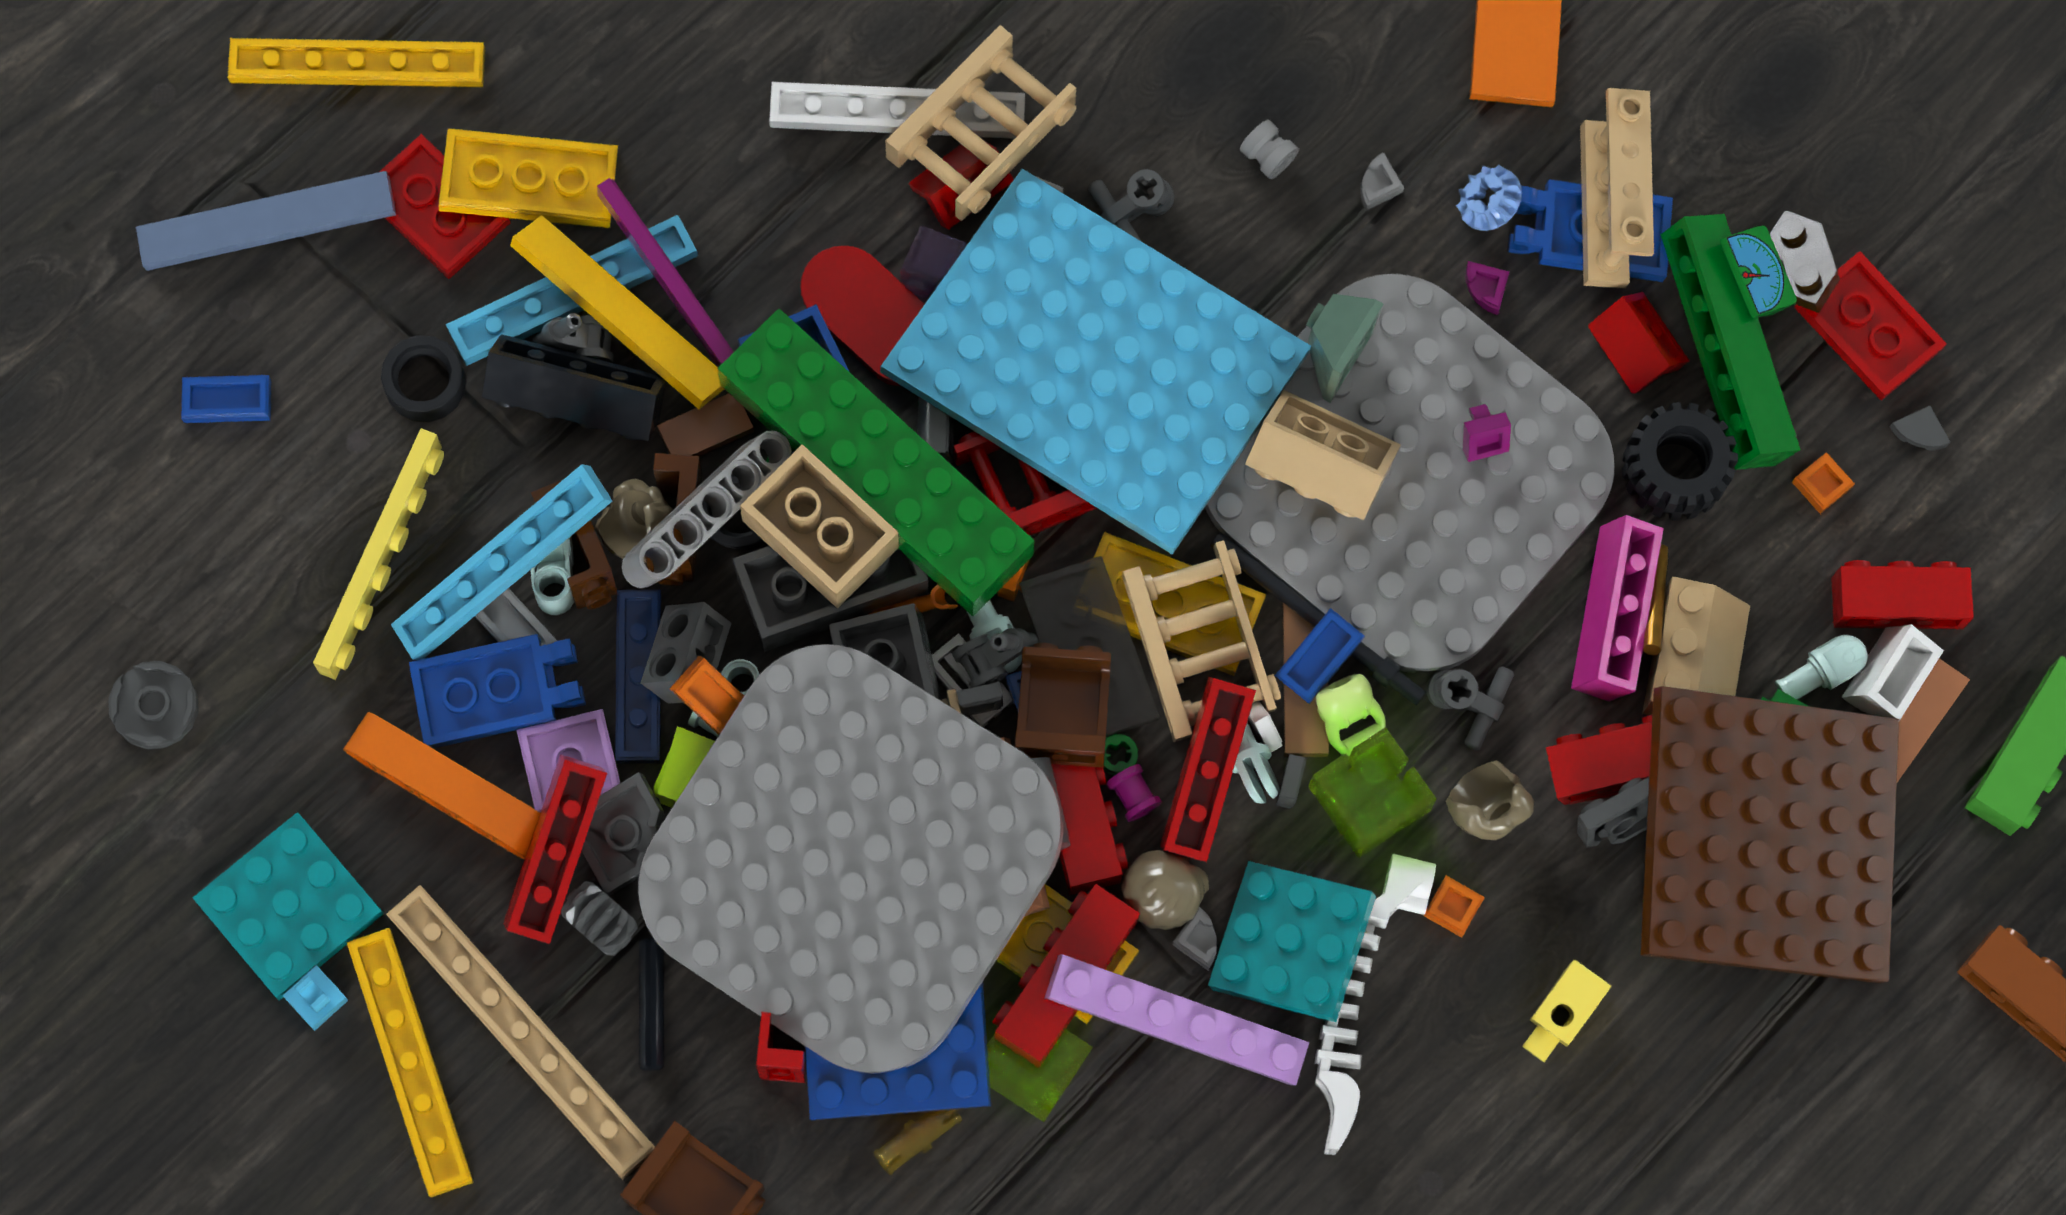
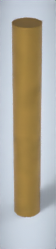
M1661 544L1648 622L1644 635L1643 651L1648 655H1657L1661 652L1668 547L1664 544Z

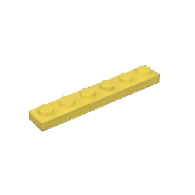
M421 428L314 659L313 664L321 675L336 680L340 669L346 670L353 659L355 646L352 643L358 630L364 631L368 626L373 613V606H370L376 591H383L389 580L391 567H388L393 553L394 551L399 553L403 549L409 533V529L406 528L412 512L417 514L425 501L426 490L423 489L430 474L436 475L442 464L444 451L441 450L442 446L435 433Z

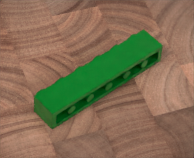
M1725 214L1685 216L1660 235L1719 421L1723 420L1729 427L1725 436H1734L1736 446L1732 452L1738 453V462L1734 468L1735 470L1776 466L1801 449L1758 317L1752 318L1720 244V239L1732 235Z

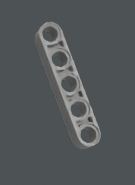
M766 431L736 450L626 554L622 562V572L627 582L638 588H646L671 575L740 509V505L791 456V447L787 438L779 432ZM760 447L766 451L769 462L762 458ZM731 474L738 478L741 486L740 489L734 486ZM703 501L709 504L712 510V517L705 513L702 505ZM674 528L683 536V544H680L675 539ZM644 555L653 562L654 572H651L645 566Z

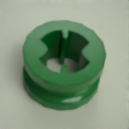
M1114 734L1106 738L1103 767L1106 774L1115 776L1126 768L1136 765L1138 748L1130 737L1123 734ZM1120 746L1127 749L1125 757L1130 758V761L1127 763L1119 761L1116 765L1109 762L1111 754H1106L1107 750L1111 748L1117 751Z

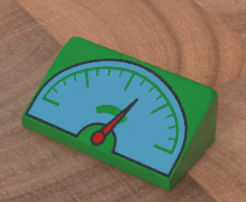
M1757 226L1720 239V244L1752 318L1773 315L1797 302L1796 295L1766 226Z

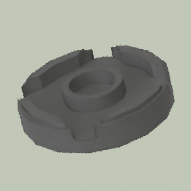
M162 661L142 662L133 666V669L129 670L125 675L122 674L115 681L109 695V716L117 732L129 743L145 749L166 748L181 741L193 728L199 712L198 694L190 678L177 666Z

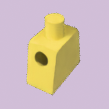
M1574 959L1531 1017L1530 1021L1537 1027L1522 1047L1542 1062H1545L1559 1042L1564 1046H1568L1612 986ZM1558 1007L1565 1008L1570 1015L1564 1026L1555 1024L1551 1017Z

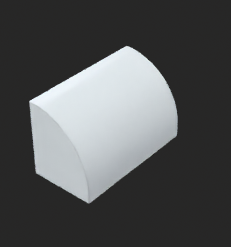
M1912 624L1887 627L1869 653L1866 666L1859 674L1855 675L1842 698L1869 715L1896 718L1900 721L1944 650Z

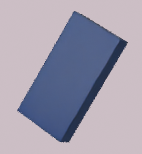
M269 375L182 377L181 419L184 423L271 421V378Z
M1330 608L1275 676L1310 704L1315 699L1317 693L1325 687L1363 641L1365 636Z

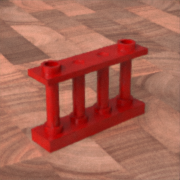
M975 431L959 439V444L954 445L953 459L956 466L972 461L988 499L1029 536L1097 509L1069 490L1056 494V491H1050L1044 475L1018 459V462L1035 498L1032 500V505L1017 510L1016 507H1010L987 455L1002 448Z

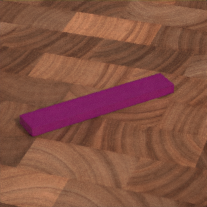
M608 178L597 186L598 197L714 363L719 367L734 351L615 181Z

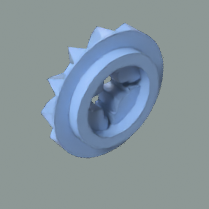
M1499 164L1495 168L1483 166L1481 172L1476 176L1468 175L1469 183L1465 188L1458 189L1461 199L1456 207L1462 215V220L1476 230L1488 231L1499 228L1513 217L1521 202L1522 189L1518 178L1511 171ZM1487 187L1496 193L1490 196L1488 207L1480 200L1486 196Z

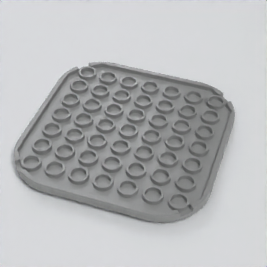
M1375 275L1356 281L1337 293L1340 295L1376 299L1384 305L1372 337L1331 403L1322 398L1310 352L1284 389L1401 444L1365 519L1344 516L1338 513L1332 505L1317 498L1303 497L1294 490V487L1279 480L1265 479L1258 475L1253 468L1245 465L1263 422L1205 506V509L1219 532L1287 583L1324 614L1330 608L1333 609L1365 636L1362 643L1383 659L1387 656L1402 667L1400 671L1415 673L1416 671L1448 670L1471 659L1491 640L1593 522L1605 504L1612 488L1615 468L1614 454L1604 425L1588 405L1445 290L1429 281L1410 275ZM1306 326L1297 337L1307 343L1311 328ZM1486 404L1491 415L1506 412L1511 423L1509 452L1468 462L1463 452L1464 422L1472 421L1469 408Z
M826 644L804 647L777 659L756 678L654 835L645 852L640 868L638 881L640 908L651 935L668 955L759 1016H761L762 1012H770L772 1015L771 1024L824 1059L843 1068L863 1073H881L909 1067L931 1054L946 1039L1051 875L1058 860L1063 840V821L1058 796L1047 775L1032 759L861 651L840 645Z

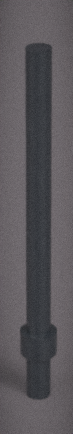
M1221 532L1214 538L1210 544L1212 548L1216 542L1224 540L1227 550L1235 549L1241 571L1315 627L1325 614ZM1362 642L1351 654L1352 657L1373 672L1372 678L1385 688L1390 685L1415 706L1426 695L1427 692L1400 672L1402 667L1388 656L1383 659Z

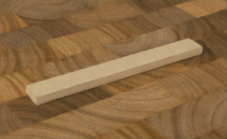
M421 885L386 914L622 1180L648 1158L655 1146Z

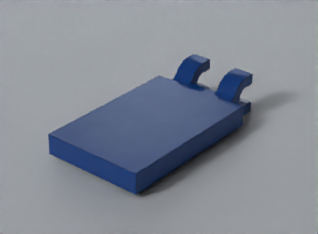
M1549 179L1545 184V191L1521 186V202L1515 214L1528 215L1536 213L1535 229L1516 225L1514 234L1509 235L1507 252L1515 254L1539 252L1538 264L1583 271L1582 184ZM1653 195L1654 254L1652 257L1629 255L1630 278L1663 282L1667 277L1668 257L1660 234L1671 227L1672 197Z
M533 634L409 662L423 743L434 749L555 721L554 708H572L586 705L583 687L579 686V682L573 681L556 686L553 666L578 663L574 644L571 645L570 639H565L542 646L540 636Z

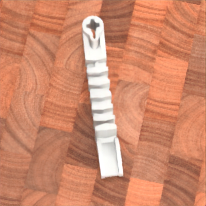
M1392 854L1382 895L1375 899L1360 948L1373 951L1378 950L1381 937L1373 935L1375 927L1385 929L1389 918L1398 909L1425 915L1436 864ZM1357 956L1353 970L1370 973L1373 959ZM1350 979L1345 994L1362 997L1365 982ZM1342 1003L1337 1022L1326 1020L1319 1034V1039L1322 1041L1320 1049H1317L1314 1064H1318L1315 1084L1324 1094L1330 1109V1125L1324 1154L1336 1155L1348 1136L1359 1105L1360 1091L1353 1078L1341 1072L1329 1071L1330 1066L1360 1070L1362 1055L1332 1051L1334 1042L1356 1045L1358 1031L1337 1026L1339 1018L1357 1020L1359 1005Z

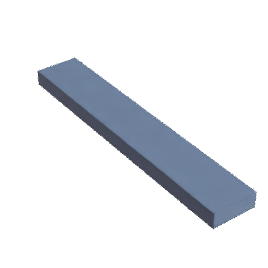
M383 171L136 226L142 266L148 271L396 215L390 178L388 173Z

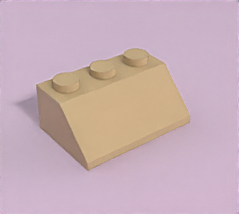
M1283 390L1264 420L1245 465L1253 468L1258 475L1265 479L1279 480L1294 487V490L1303 497L1317 498L1332 505L1338 513L1344 516L1357 517L1364 520L1401 444Z
M1672 576L1665 588L1661 652L1657 655H1652L1642 714H1653L1654 688L1660 686L1730 696L1736 695L1750 611L1749 604L1716 585Z

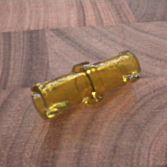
M956 1109L928 1111L915 1122L910 1119L903 1124L904 1130L879 1149L873 1151V1154L877 1160L880 1159L878 1163L891 1176L895 1170L920 1151L925 1154L931 1150L932 1142L953 1126L962 1122L960 1114H955Z

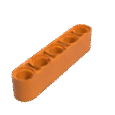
M367 712L343 748L349 756L512 854L525 859L540 812L384 719Z

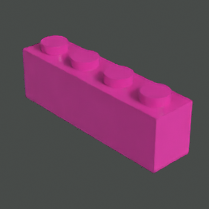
M1628 515L1600 526L1571 689L1608 702L1636 691L1644 635L1648 622L1664 528Z

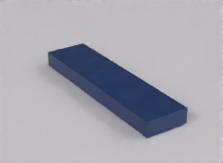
M617 590L616 764L661 763V698L640 684L661 621V590Z

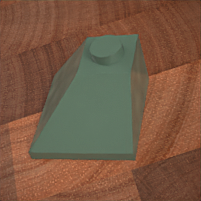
M1333 294L1326 306L1318 303L1308 319L1306 326L1311 328L1307 344L1311 345L1310 355L1322 398L1327 402L1331 403L1372 337L1384 305L1382 302L1376 299Z

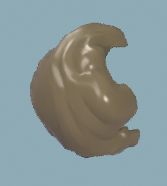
M630 479L614 488L611 507L603 510L601 518L596 522L595 529L608 551L624 559L634 546L673 511V508L664 499L658 487H649L641 480Z
M1497 760L1477 766L1465 774L1451 790L1446 800L1448 811L1455 824L1464 832L1483 840H1498L1506 836L1515 827L1531 817L1535 802L1522 786L1519 777Z
M1154 850L1141 854L1124 874L1121 890L1126 904L1140 913L1138 921L1150 929L1170 930L1175 927H1181L1195 917L1204 894L1209 890V880L1207 874L1200 867L1191 864L1187 856Z

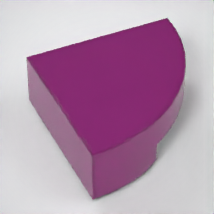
M1468 261L1465 279L1470 295L1483 309L1498 315L1509 271Z

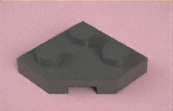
M640 772L600 795L582 847V852L603 891L610 896L639 878L643 857L651 840L660 828L664 815V810L647 779Z
M1649 777L1644 780L1635 778L1623 785L1619 790V794L1606 801L1603 799L1594 800L1582 809L1581 815L1578 816L1577 834L1586 847L1597 846L1602 841L1601 838L1607 837L1611 844L1623 843L1647 830Z

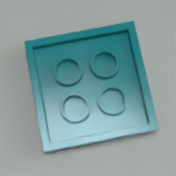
M298 812L193 897L194 901L278 1000H281L283 998L282 995L316 965L321 967L347 945L346 942L352 941L384 914Z
M1248 861L1208 986L1213 991L1337 1022L1374 906L1375 894L1369 890Z

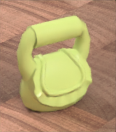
M1354 674L1328 685L1317 693V711L1322 721L1325 722L1329 743L1340 754L1349 757L1383 739L1386 732L1385 715L1379 703L1373 698L1371 685L1364 675ZM1369 715L1374 718L1375 724L1342 741L1340 740L1339 732L1341 729H1347L1349 725L1362 718L1366 719Z

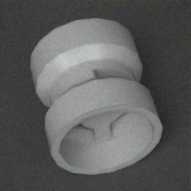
M1265 120L1246 137L1240 146V151L1248 159H1257L1261 171L1269 179H1273L1290 165L1297 156L1299 148L1291 140H1284L1279 137L1278 128L1270 120Z

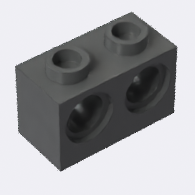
M705 602L665 606L640 684L668 704L684 703L670 688L698 656L705 658L717 670L731 622Z

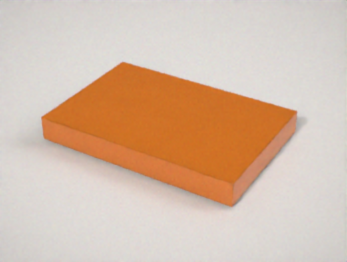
M1477 0L1470 99L1543 107L1554 106L1562 0Z

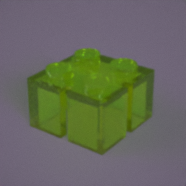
M1386 727L1354 747L1350 757L1345 753L1313 774L1308 786L1358 858L1430 812L1437 800L1414 767L1406 771L1403 780H1400L1398 774L1403 772L1409 759Z

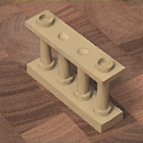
M1001 25L885 141L886 158L896 167L900 168L908 158L911 161L916 159L959 195L955 199V216L961 221L971 211L974 214L981 211L991 197L990 192L1056 124L1063 126L1076 111V87L1069 83L1057 96L1012 59L1013 35ZM993 72L996 74L1002 72L1044 107L1043 111L1029 125L984 88V81ZM965 101L968 103L974 101L1016 136L1000 154L955 117L956 110ZM936 130L948 132L988 166L972 183L927 147V139Z
M1608 88L1606 90V121L1585 120L1580 126L1584 286L1626 288L1630 283L1629 255L1652 257L1654 254L1650 91Z
M1224 540L1216 542L1213 547L1216 559L1154 578L1150 574L1143 576L1140 566L1125 570L1122 573V579L1173 742L1191 737L1192 731L1190 727L1196 723L1202 700L1191 703L1190 700L1182 702L1177 685L1184 683L1183 678L1248 659L1256 683L1246 686L1256 690L1253 703L1261 701L1263 707L1270 713L1274 712L1277 708L1275 701L1281 699L1274 674L1266 676L1235 575L1242 572L1234 548L1227 550ZM1222 575L1229 597L1228 601L1166 620L1164 616L1156 618L1151 601L1157 600L1158 594ZM1235 617L1243 642L1178 661L1177 658L1169 660L1164 643L1171 641L1170 636Z

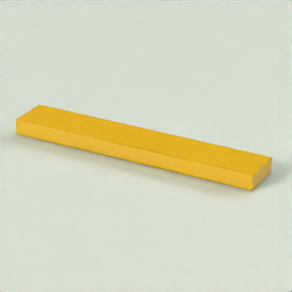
M230 38L228 79L230 83L483 87L485 46L484 42Z
M541 215L512 237L510 246L696 408L700 410L724 390L720 385L718 367L544 216Z
M386 928L346 942L429 1197L431 1198L473 1183L474 1181L391 929Z

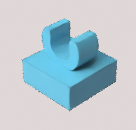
M317 965L282 995L314 1031L348 1001L344 994Z

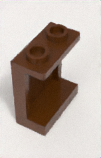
M655 453L653 470L657 487L661 490L663 496L677 497V507L704 482L699 456ZM674 528L675 539L680 544H683V536ZM697 550L671 575L660 580L658 583L667 586H681L683 581L694 582ZM645 556L648 569L654 572L653 562Z
M562 480L531 492L534 504ZM590 520L574 533L589 569L569 577L567 581L577 609L587 607V609L592 610L609 603L612 600L611 596L617 594V588L611 567Z
M1036 643L1032 647H1023L1015 748L1030 759L1048 757L1051 760V764L1104 767L1111 653L1103 652L1101 648L1095 646H1080L1076 650L1059 649L1058 646L1051 643Z
M676 1121L673 1122L620 1194L624 1202L642 1215H757L766 1201L761 1196L765 1190L762 1183L756 1179L753 1180L694 1138L686 1128Z

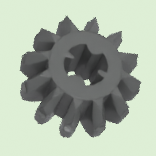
M584 881L577 890L574 889L566 898L567 901L561 909L562 917L606 955L614 956L621 948H624L638 929L634 918L592 882Z

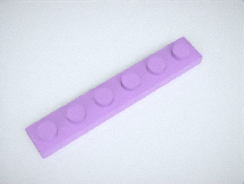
M1058 955L1045 994V999L1289 1085L1297 1084L1309 1046L1307 1041L1065 955Z

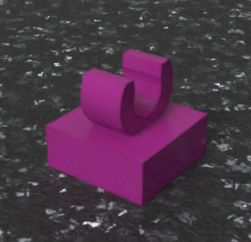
M1486 404L1469 408L1472 421L1464 422L1463 452L1467 461L1471 462L1509 452L1511 423L1506 412L1491 415Z

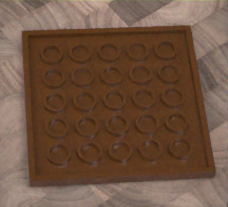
M1666 686L1654 688L1641 955L1874 983L1889 982L1899 719Z

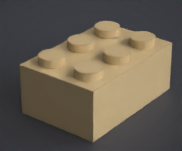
M803 444L740 505L742 521L837 609L899 548L898 531Z

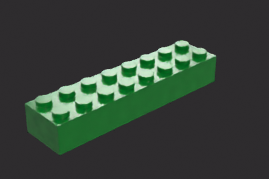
M777 309L717 368L720 385L767 429L784 435L790 443L791 451L795 452L803 444L898 531V549L971 616H974L1034 555V539L781 309Z

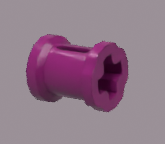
M1140 764L1126 768L1106 783L1109 790H1115L1127 811L1125 818L1128 822L1142 818L1162 804L1160 797L1152 794L1142 777L1143 768Z

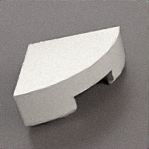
M1260 701L1252 703L1248 721L1262 744L1268 745L1272 753L1283 746V741L1269 713Z

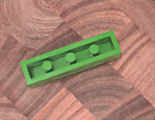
M2061 656L2050 666L1964 807L2009 836L2021 826L2025 829L2031 826L2041 810V807L2035 803L2042 791L2049 794L2063 773L2057 766L2064 755H2066L2065 657Z

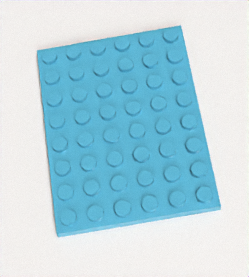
M1021 169L882 363L880 373L1173 555L1276 403L1282 391L1309 354L1311 345L1026 170Z

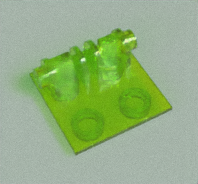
M1065 1029L1041 1067L1037 1068L994 1039V1034L987 1044L990 1088L1042 1122H1045L1093 1047Z

